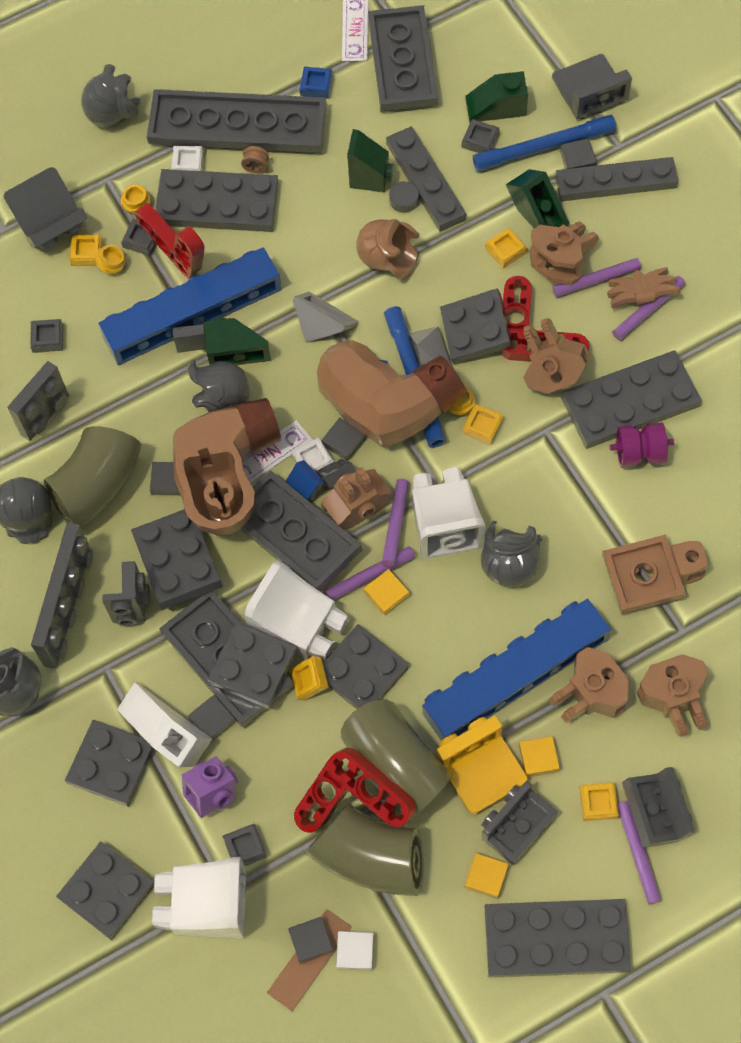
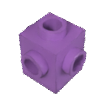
M217 756L206 762L198 763L193 769L182 774L183 796L200 818L217 809L227 807L236 799L235 784H237V777L233 769L228 765L224 766Z

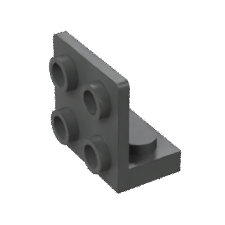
M598 54L552 73V80L576 120L629 99L632 82L631 75L627 69L615 73L604 54Z

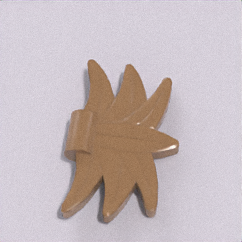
M667 267L653 270L645 275L636 269L633 277L608 280L609 286L613 288L607 294L608 298L615 297L610 303L613 309L627 303L636 302L637 305L654 302L656 301L655 298L659 296L680 294V287L672 285L676 283V277L666 275L668 274Z

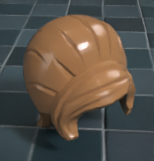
M378 219L367 223L360 230L356 241V249L359 258L369 268L390 271L399 281L405 279L416 266L418 254L410 239H418L420 233L408 223L399 222L396 219Z

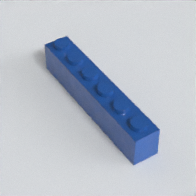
M262 247L256 251H248L242 257L232 262L222 263L214 270L201 276H194L186 283L175 288L165 289L160 295L147 301H139L123 312L111 314L98 324L102 336L119 366L173 341L174 328L199 324L204 326L203 322L225 317L281 291L280 274L265 248Z
M587 598L579 604L577 601L570 603L561 611L562 615L553 621L550 618L538 624L534 629L535 632L528 637L520 636L509 643L507 646L508 650L498 656L495 653L491 654L480 663V668L472 673L466 671L458 675L452 681L453 685L446 690L437 689L430 693L424 699L425 703L422 704V714L439 739L442 741L452 734L460 736L469 730L468 726L481 717L488 719L574 663L576 655L585 648L595 649L608 641L611 628Z

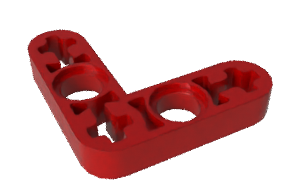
M145 203L134 212L135 218L141 227L186 278H191L202 269L205 247L199 235L191 227L187 226L176 234L148 203Z
M523 276L510 277L504 285L503 305L506 319L510 313L518 312L523 315L524 320L515 324L507 319L511 340L517 341L516 349L509 347L500 350V353L508 360L532 362L529 357L531 349L526 351L527 340L523 333V327L529 325L532 288L529 280ZM515 287L521 288L520 303L514 302ZM536 330L541 341L547 340L543 331ZM558 332L559 335L563 333L565 339L585 344L589 352V341L582 334Z
M346 747L335 752L328 759L296 807L294 820L299 829L304 832L312 833L317 831L328 822L348 791L392 827H401L413 819L416 814V804L408 793L389 779L363 755L353 748ZM345 758L349 761L347 766L349 770L347 771L342 768L344 765L342 760ZM363 771V774L360 775L355 781L354 778L359 775L357 772ZM367 778L377 782L379 786L377 796L367 792L365 788ZM323 782H329L333 785L335 789L334 799H329L323 794ZM389 793L390 796L385 799L387 802H385L384 804L381 803L380 800L386 797ZM397 803L402 806L400 811L402 814L400 816L395 813V805ZM318 804L321 807L313 815L314 821H310L308 819L310 815L309 810Z

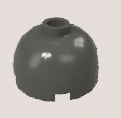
M13 647L0 652V715L12 716L34 705L38 699L41 686V674L35 662L27 654Z

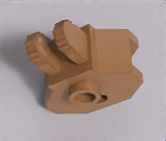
M581 221L572 224L570 227L564 224L560 227L539 225L531 231V266L552 283L573 285L581 279L583 255L595 247L599 240L598 234L591 231V233L582 237L586 227ZM552 264L553 269H547L545 266Z
M550 318L541 320V328L547 339L541 342L532 325L523 327L525 339L531 349L529 357L532 361L523 377L528 388L549 394L575 384L590 356L586 345L565 339L563 333L559 335Z
M361 467L353 474L346 473L341 476L336 484L333 485V489L321 501V507L324 511H328L335 523L343 530L350 529L379 512L392 499V492L375 469L365 471Z
M587 647L576 655L574 676L570 678L569 684L554 693L549 701L552 705L556 706L572 695L578 703L565 710L561 716L565 723L572 721L584 712L587 715L591 712H596L614 718L625 711V704L628 702L629 679L609 653Z
M679 655L651 665L640 682V688L637 691L641 705L663 712L665 718H670L676 734L680 737L687 735V726L681 712L689 710L697 729L707 728V722L699 704L701 698L699 691L708 675L704 662L686 655Z

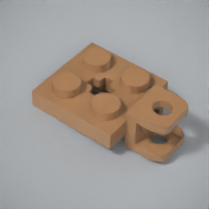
M666 535L603 551L602 555L621 615L685 598L686 593L683 585L694 583L704 578L706 574L705 569L708 566V560L701 542L687 541L671 545L670 549ZM639 568H644L646 572H652L653 575L649 577L648 581H642L635 577L638 574Z

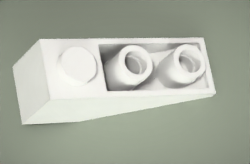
M134 682L117 709L154 749L178 767H194L212 741L211 737L137 682Z

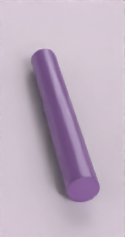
M634 258L581 276V279L573 285L552 286L553 294L557 298L631 273L636 269L639 270L641 269L640 261L638 258Z
M676 276V283L672 285L681 289L685 285V281L682 277ZM674 294L659 296L655 298L656 301L642 305L612 331L614 337L617 340H622Z
M398 479L396 481L382 564L387 567L395 565L409 481L406 479Z
M408 546L397 552L394 566H384L382 561L324 592L326 596L336 600L374 580L386 570H392L415 558V554L412 548Z
M628 801L618 803V811L648 905L659 903L662 900L646 850L642 846Z

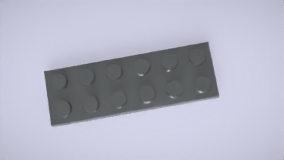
M154 89L147 141L148 144L233 149L257 146L272 151L321 153L327 105L326 98Z

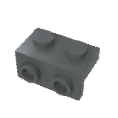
M135 561L122 562V593L102 595L103 604L112 622L120 626H132L139 621H145V604L150 603L149 584H146L144 572H139Z
M667 767L657 774L630 777L622 782L643 848L677 843L694 833L692 817L688 812L681 791V785L673 767Z
M526 781L521 787L517 784L514 785L504 798L506 805L499 813L493 810L481 824L485 828L482 831V840L513 866L558 814L555 808L532 790V784L529 781Z

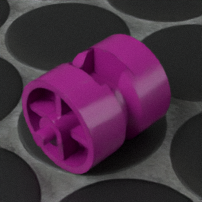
M663 422L647 424L641 432L633 425L618 426L615 444H610V451L616 450L620 467L636 466L641 463L642 458L651 465L666 464L668 446L674 445V439L667 438Z

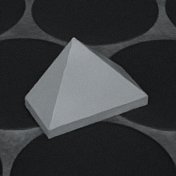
M311 292L297 295L293 300L306 343L357 326V320Z
M439 326L409 333L419 366L439 355L443 356L450 364Z

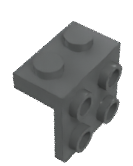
M49 167L7 190L3 195L27 240L34 248L41 246L42 250L54 245L58 242L56 238L58 235L64 232L71 235L84 227L82 222L88 219L83 208L77 207L58 171L53 167Z

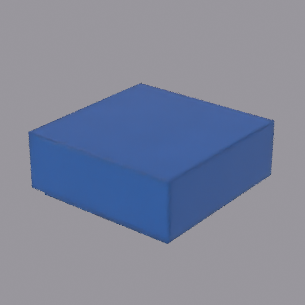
M304 66L300 84V96L324 97L328 99L333 76L332 69Z
M302 460L295 464L285 482L312 503L325 481Z

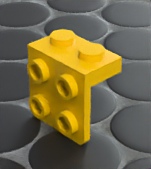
M495 715L489 719L481 717L468 726L469 730L460 736L452 734L439 743L440 747L436 749V758L452 774L449 781L467 811L472 815H476L504 799L514 785L517 784L521 787L527 781L526 774L501 736L502 725Z

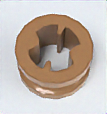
M257 146L245 148L243 152L244 158L241 162L243 169L256 174L265 172L268 167L269 153Z

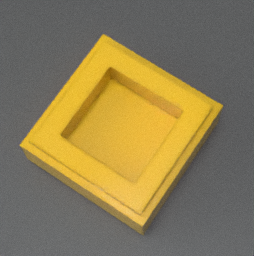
M509 227L485 242V249L503 269L527 254V247Z
M71 235L69 258L71 266H97L95 257L98 250L102 248V236Z
M474 404L462 428V434L491 445L503 421V414Z
M389 569L363 588L364 593L384 616L409 597V591Z
M312 656L290 668L297 700H307L329 688L321 657Z
M553 736L519 742L524 771L527 777L559 772L560 767Z
M614 782L580 785L583 821L618 819L619 814Z
M475 853L465 888L498 899L508 863Z

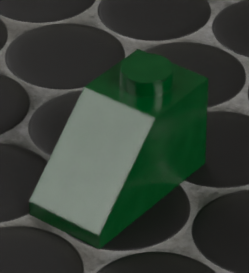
M524 71L495 74L465 95L469 123L472 119L481 122L527 116L528 91Z
M353 129L347 152L349 187L384 193L386 182L392 181L394 164L389 163V151L361 131Z
M528 169L505 184L517 210L534 229L539 225L560 227L563 224L565 226L570 224L546 172Z
M219 317L212 321L203 322L209 365L219 361H227L235 365L271 361L268 340L235 318Z

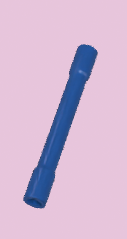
M610 114L555 133L504 148H495L474 154L472 156L473 164L476 171L480 172L500 166L505 162L559 147L561 144L609 134L616 131L615 119Z
M398 306L388 308L384 312V316L391 337L395 341L405 374H412V370L419 367L409 338V330L403 312ZM437 417L423 429L430 448H436L446 443L439 417Z

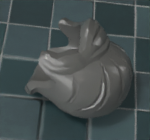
M106 64L103 73L93 77L86 84L81 98V105L85 116L93 124L103 128L113 127L122 119L134 117L138 113L136 106L140 104L139 98L130 100L127 97V86L131 82V77L127 74L115 77L113 75L115 67L112 64Z
M195 359L190 361L188 366L190 379L203 388L201 392L193 396L192 403L195 408L205 407L209 413L215 410L235 407V404L248 400L251 389L250 381L242 368L227 361H219L207 366L197 367Z
M26 477L10 479L0 485V525L6 529L9 537H15L20 543H33L47 536L52 524V503L47 489L40 482Z
M493 521L485 535V543L481 554V566L484 573L490 580L501 586L517 587L527 583L535 575L539 567L540 542L543 540V537L537 534L535 527L528 526L526 533H517L503 529L495 536L497 521Z

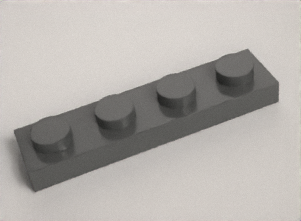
M410 126L386 137V145L408 181L417 187L419 199L439 232L466 221L465 211L413 127Z
M673 157L556 170L555 174L560 202L674 189L678 185Z

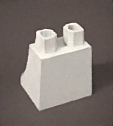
M459 467L448 468L442 471L444 483L432 485L429 473L414 475L412 504L421 560L479 550L484 547L486 526L475 502L469 481L464 479Z
M279 560L274 561L250 599L244 613L247 626L296 646V655L306 660L310 656H318L325 661L334 647V642L322 637L326 628L341 635L349 623L348 616L336 608L334 600L311 586Z
M231 857L194 865L173 866V871L155 874V894L172 895L171 906L153 907L152 925L155 928L171 930L174 935L244 939L246 868L241 857Z

